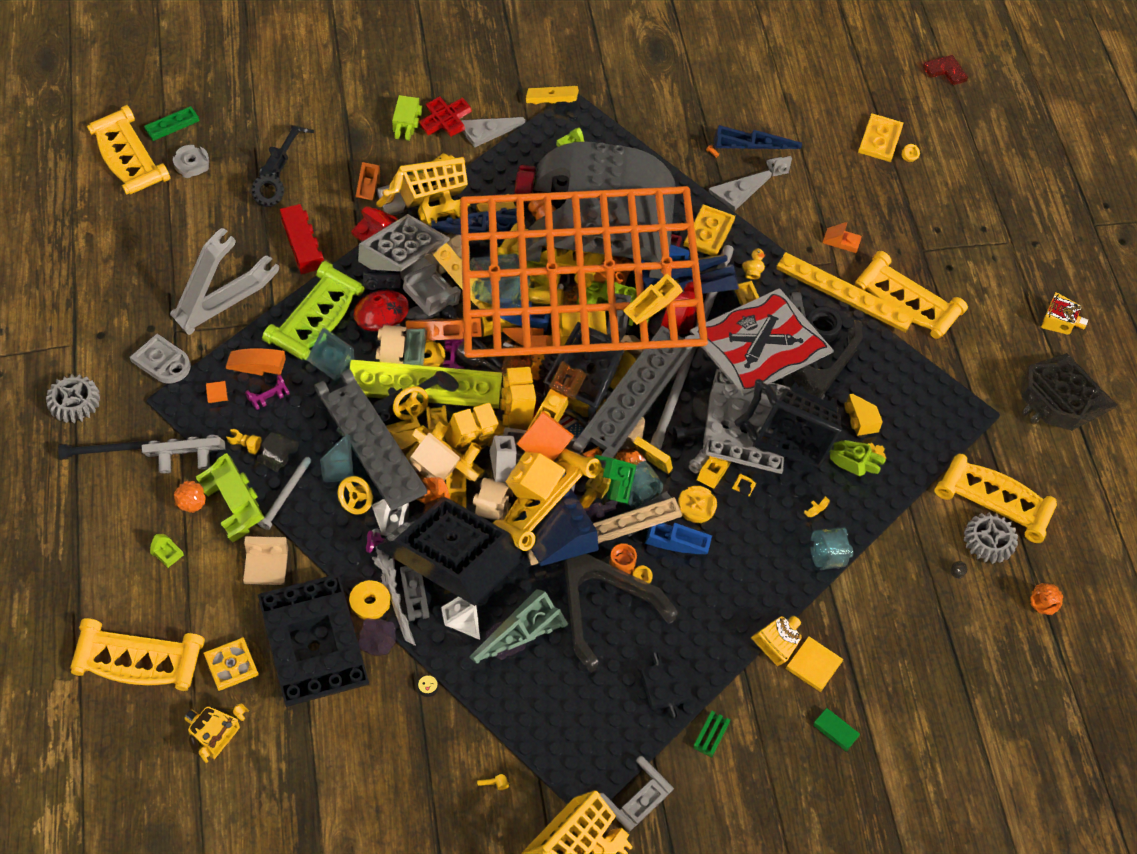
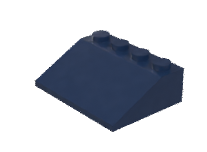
M572 488L531 531L535 535V543L531 550L540 566L599 550L597 530ZM536 500L528 507L539 505L540 500ZM526 511L521 512L515 520H525L527 518Z

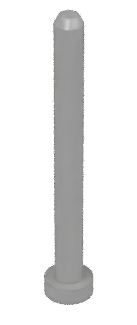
M305 457L264 519L258 522L260 527L266 530L271 528V521L311 463L309 457Z

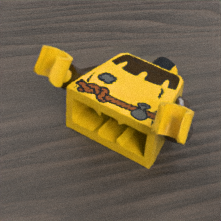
M238 704L235 707H206L201 714L190 710L185 716V721L191 724L188 732L190 735L189 743L193 753L202 758L205 763L208 762V756L215 760L240 729L236 718L243 721L245 717L242 714L249 712V710L243 704Z

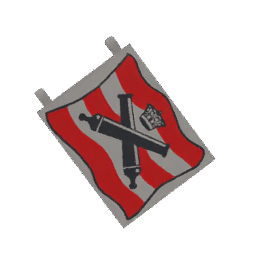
M780 288L706 322L708 344L701 346L732 383L725 386L726 391L723 394L727 398L732 397L737 392L742 396L754 392L757 379H761L763 383L768 385L834 351ZM698 326L691 329V335L685 338L700 339Z

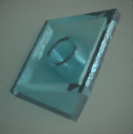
M322 328L307 361L332 379L337 380L341 377V372L350 368L351 360H354V350L352 346L332 332Z
M346 434L320 460L323 481L337 482L342 481L346 477L354 476L350 435Z

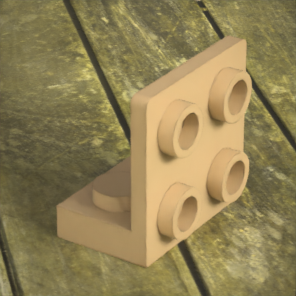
M245 536L246 562L244 584L284 585L288 557L286 537Z

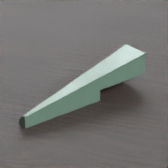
M536 589L469 657L475 663H479L480 660L494 657L499 652L510 650L536 639L535 637L544 633L548 634L556 628L565 627L568 623L560 609L554 607L547 593Z

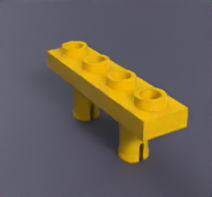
M441 419L433 432L424 425L415 429L412 436L416 438L418 443L421 444L427 434L431 433L457 454L460 459L454 469L460 470L465 478L475 482L485 473L482 468L473 462L482 449L478 444L471 443L463 455L442 439L450 427L447 421Z

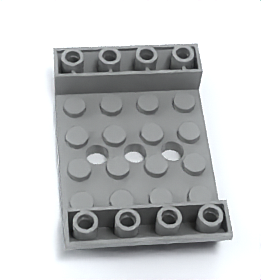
M717 369L709 397L702 453L707 456L782 474L784 457L753 447V442L749 437L747 429L744 426H736L734 423L738 417L747 411L754 397V392L745 396L737 392L732 397L727 398L723 392L726 391L725 386L732 383L720 369ZM775 383L768 384L772 387L778 400L785 388L790 390V387ZM762 390L761 401L753 416L747 420L752 423L757 435L773 407L764 390ZM722 425H726L729 429L723 428ZM768 428L766 432L772 434L774 430ZM777 432L776 436L782 437V433ZM768 438L761 439V442L768 443L769 441ZM773 440L771 445L778 447L779 442Z

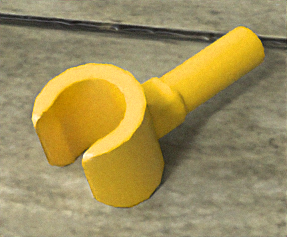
M503 774L497 775L492 779L477 780L478 786L496 784L498 790H504L509 787L507 778Z

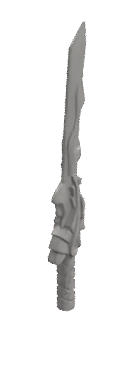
M373 529V530H372V531H373V536H374L375 532H379V533H380V530H379V529ZM376 546L378 555L377 557H372V559L375 561L374 564L382 570L381 583L389 590L391 602L405 641L416 645L409 629L408 616L403 613L400 604V594H397L395 588L397 586L395 582L394 558L390 559L389 555L377 549Z

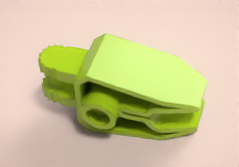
M846 440L835 442L833 444L834 450L829 451L830 459L835 464L858 476L864 475L866 471L878 474L881 468L877 464L883 465L886 460L882 455L872 452L869 444Z

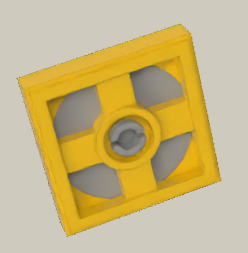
M244 637L204 652L218 691L258 676V671Z

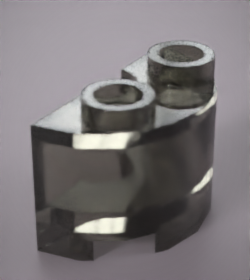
M277 431L276 434L271 432L262 443V446L265 448L262 454L257 456V462L278 472L281 467L286 465L288 461L287 455L292 452L294 453L298 449L299 442L280 431Z

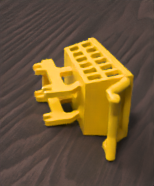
M458 157L400 166L390 183L389 189L383 191L384 195L377 201L376 205L382 207L392 203L395 194L400 192L407 208L419 205L418 215L420 221L428 224L430 227L432 220H435V223H437V219L450 215L452 219H456L455 216L461 218L460 199L453 200L451 196L460 194L468 185L464 158ZM413 171L412 175H407V172ZM454 177V181L449 182V178ZM445 179V183L441 184L440 180ZM436 181L437 185L432 186L431 182ZM426 183L427 187L423 188L422 184ZM413 185H417L418 189L414 190ZM439 200L440 205L430 207L428 204L429 202Z
M594 790L574 797L526 847L522 854H558V850L562 851L563 854H589L590 852L592 854H616L617 852L628 854L624 850V846L628 850L632 849V846L627 841L629 834L623 828L613 829L609 831L605 838L602 837L616 815L600 794ZM565 841H567V842L570 843L571 845H570V846L566 845V844H565Z

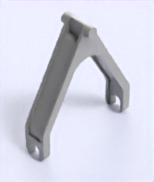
M221 228L203 246L177 308L173 309L170 315L190 335L194 332L196 326L263 288L279 271V265L275 264L269 271H266V265L272 258L264 256L249 272L205 296L220 260L236 243L234 237L230 236L225 243L221 244L222 236L228 232Z

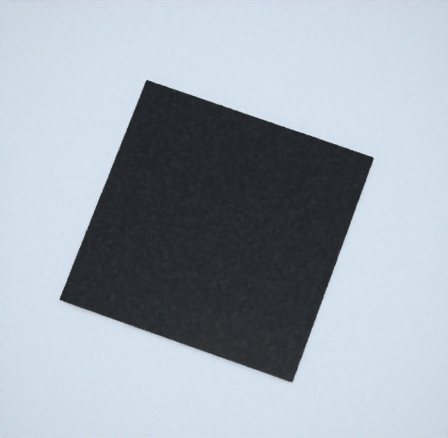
M580 94L577 95L576 101L551 104L467 165L465 169L468 185L460 194L454 195V200H459L461 197L515 194L516 176L519 166L521 164L535 166L537 170L540 160L547 153L558 147L556 145L557 140L566 136L575 128L581 129L584 142L621 145L636 148L653 155L669 169L674 178L675 187L688 186L690 188L694 221L703 204L736 216L718 255H721L725 245H730L734 248L728 265L734 264L738 284L752 281L759 298L779 288L788 298L790 292H800L806 319L809 313L818 307H827L839 314L842 321L839 335L834 341L828 343L834 351L817 360L824 395L828 397V401L834 399V405L838 407L837 414L841 415L842 430L835 442L846 440L865 444L873 443L875 447L876 445L883 446L885 448L883 453H885L886 460L883 465L877 464L881 468L878 474L866 471L861 476L835 464L830 459V452L820 468L784 457L782 474L731 462L714 489L698 481L697 478L700 472H692L689 469V462L695 459L700 450L703 449L704 434L688 436L684 441L675 442L673 427L682 426L689 429L706 426L709 397L715 373L719 367L705 350L699 346L694 354L660 451L671 458L673 467L671 472L667 474L645 460V465L640 474L634 475L628 504L607 499V491L602 499L596 497L586 510V513L590 520L596 523L630 512L666 491L671 498L675 497L676 502H678L680 493L688 489V487H705L711 491V494L717 500V508L711 519L703 523H693L682 516L664 523L670 526L677 523L712 535L708 554L683 553L645 544L649 527L640 530L630 537L624 535L599 543L598 551L540 566L539 563L531 565L526 552L520 549L524 555V560L476 605L480 640L445 626L441 607L458 596L423 575L429 618L423 619V617L415 618L414 621L408 620L409 629L416 645L405 641L392 602L390 601L388 611L382 617L374 619V621L428 673L434 676L451 695L566 805L574 797L594 790L598 793H604L610 800L615 798L643 770L636 762L639 756H643L650 763L763 652L751 639L754 634L781 616L786 620L791 616L798 617L949 468L954 456L963 454L1000 417L999 412L872 316L777 270L778 263L785 252L788 253ZM564 175L554 176L551 192H568L569 178ZM454 177L450 178L449 182L454 181ZM533 190V193H549ZM675 194L672 223H686L683 194ZM566 199L551 200L556 210L566 202ZM437 200L428 203L430 207L440 205ZM524 203L526 229H529L536 222L535 217L528 209L529 203ZM470 204L468 214L478 213L476 210L477 204ZM419 205L408 208L397 216V219L399 220L409 214L420 221L418 215ZM449 215L438 218L437 222L445 221L447 218H450L451 216ZM687 230L672 231V234L682 236L680 247L689 250L688 247L683 246L688 235ZM469 241L470 270H489V266H491L490 241ZM497 242V247H500L502 243ZM358 245L332 265L333 268L360 282L363 286L364 265L358 262ZM759 248L765 255L761 260L765 265L764 271L760 273L759 279H748L743 271L742 264L745 261L754 260L752 252ZM697 251L698 258L710 257L708 254ZM512 257L507 265L498 263L500 269H519V259ZM717 266L710 268L706 271H703L700 274L711 272L717 269ZM630 271L625 286L636 289L635 276ZM448 272L441 274L444 280L452 288L457 286L461 290L459 303L453 307L457 310V317L463 318V290ZM568 274L570 282L563 288V291L565 292L568 286L571 287L572 292L569 297L574 299L578 292V284L574 280L576 274ZM315 276L191 366L188 375L184 379L175 383H168L147 399V403L185 440L189 437L205 439L209 435H217L225 441V449L209 452L210 464L213 465L219 457L227 453L232 458L239 473L244 472L249 480L247 485L256 492L258 498L255 500L264 516H266L305 457H309L311 463L271 522L327 576L339 574L343 591L350 597L353 588L361 582L368 580L382 582V570L374 564L375 561L372 559V557H377L378 555L376 547L373 548L371 553L366 551L368 531L373 529L380 530L372 506L367 512L359 515L351 514L342 507L338 498L339 484L346 477L357 476L365 480L370 486L373 495L372 505L384 498L346 438L336 431L338 425L318 396L314 385L324 381L331 393L346 386L340 373L350 369L351 360L380 362V359H376L377 348L381 346V340H378V331H369L359 327L354 319V309L358 302L366 295L375 291L389 289L377 288L371 290L365 288L361 296H353L341 321L324 339L309 349L311 350V355L305 361L273 343L268 344L262 340V336L270 324L278 328L283 325L321 280ZM519 276L501 277L499 289L504 286L519 284ZM401 278V288L393 289V291H397L406 297L409 309L419 306L403 289L404 281ZM478 278L492 295L489 278ZM734 290L717 292L707 322L741 306ZM328 291L334 302L339 301L340 297L344 295L343 292ZM703 293V294H702V295H703V304H704L705 298H706V296H707V293ZM471 301V310L479 309V308ZM317 304L322 314H328L329 309L334 307L331 304ZM667 308L661 309L651 317L648 324L649 341L652 340L660 329ZM605 311L606 328L608 327L609 311ZM307 317L312 327H317L319 325L318 322L323 320L321 317ZM628 317L625 335H634L641 341L639 324L636 325L633 322L632 326L629 325ZM817 319L813 321L814 326L819 330L830 331L834 329V326L828 320ZM547 327L544 335L552 336V328ZM296 330L301 340H306L308 335L312 333L311 330ZM501 332L502 348L504 342L511 339L504 332ZM680 333V337H682L683 339H685L687 336L691 335V333H688V334H681V333ZM482 334V337H478L489 349H494L493 334L484 337ZM433 340V342H438L445 348L446 340ZM472 343V350H478V348ZM464 346L460 347L456 351L455 362L459 366L464 367L465 370L502 373L500 399H502V388H504L503 376H506L507 368L520 367L502 361L503 356H496L505 365V369L500 371L487 357H465ZM252 348L285 351L286 360L281 377L290 394L286 395L282 391L284 397L281 399L277 394L265 399L266 406L262 407L259 402L260 409L256 410L252 402L248 400L245 391L249 390L253 394H262L273 389L277 383L278 374L264 372L263 376L226 369L231 351ZM445 352V361L450 360L451 352ZM428 353L424 354V358L431 357ZM525 355L520 367H525L531 355ZM591 363L588 365L587 372L591 374V370L596 364ZM678 370L643 416L645 425L642 439L649 444L658 427ZM780 378L772 383L782 385V380ZM533 379V383L530 384L534 385L536 399L539 403L543 402L545 397L543 394L544 380ZM225 381L228 401L208 403L206 384ZM609 387V391L613 392L614 389ZM849 394H854L877 406L882 419L879 432L857 436L855 429L851 427L850 415L845 411V402H847ZM367 397L372 405L374 402L382 400V398ZM499 402V409L493 408L496 417L503 421L505 413L504 410H501ZM428 403L427 405L430 408H441L443 405H446L448 423L454 413L470 409L471 413H473V408L475 407ZM406 409L400 411L402 414H409ZM425 409L417 419L420 426L424 425L428 428ZM394 414L383 423L387 426L405 420L399 419ZM236 429L243 435L261 437L262 443L257 453H249L247 447L241 444H230L226 436L236 437L231 435L230 430ZM786 436L785 439L791 441L792 437ZM796 439L795 443L800 444L801 441ZM589 441L582 453L599 446ZM805 443L804 446L810 447V444ZM783 444L782 448L788 450L789 446ZM489 446L482 448L473 461L485 471L483 476L475 482L466 478V509L473 513L476 510V505H473L474 496L476 493H480L483 478L494 480ZM793 448L792 451L798 453L799 449ZM803 451L802 455L808 456V453ZM813 455L812 458L818 459V456ZM739 474L751 478L756 483L752 493L750 487L752 483L741 479L738 484L740 492L732 489ZM582 475L575 483L574 493L578 500L587 491L585 484L590 478ZM351 482L354 487L360 485L356 482ZM345 486V488H344V498H345L346 502L349 503V500H350L349 493H350V492L348 491V489H347L346 486ZM514 493L513 497L509 496L510 508L518 498ZM825 496L830 500L828 506L814 517H807L804 514L805 510L808 511L814 507L811 504L813 500L818 505ZM367 499L356 502L354 508H362ZM417 499L409 502L408 518L425 504ZM628 544L635 549L637 553L635 568L644 565L652 571L653 579L650 584L639 586L633 581L632 576L625 580H619L610 574V555L616 545ZM394 559L396 570L395 582L397 583L395 588L397 594H400L401 597L400 604L403 613L408 616L400 567L406 565ZM536 589L547 593L554 607L560 609L568 623L565 627L556 628L548 634L544 633L535 637L536 639L513 649L499 652L494 657L480 660L479 663H475L469 657ZM367 597L364 602L372 604L376 599ZM421 605L413 606V609H421ZM654 652H660L663 663L681 661L693 699L691 702L677 706L680 715L679 719L675 718V720H672L668 708L651 709L640 670L641 668L655 665L651 655Z

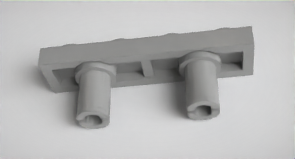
M209 435L205 439L189 437L185 441L169 439L165 443L150 441L148 444L142 445V453L147 457L159 456L160 473L171 472V455L197 452L198 468L204 470L210 468L209 452L225 449V441L217 435Z

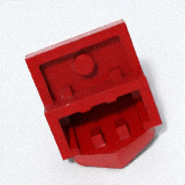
M364 207L361 210L364 218L352 229L351 233L363 242L398 219L384 211Z

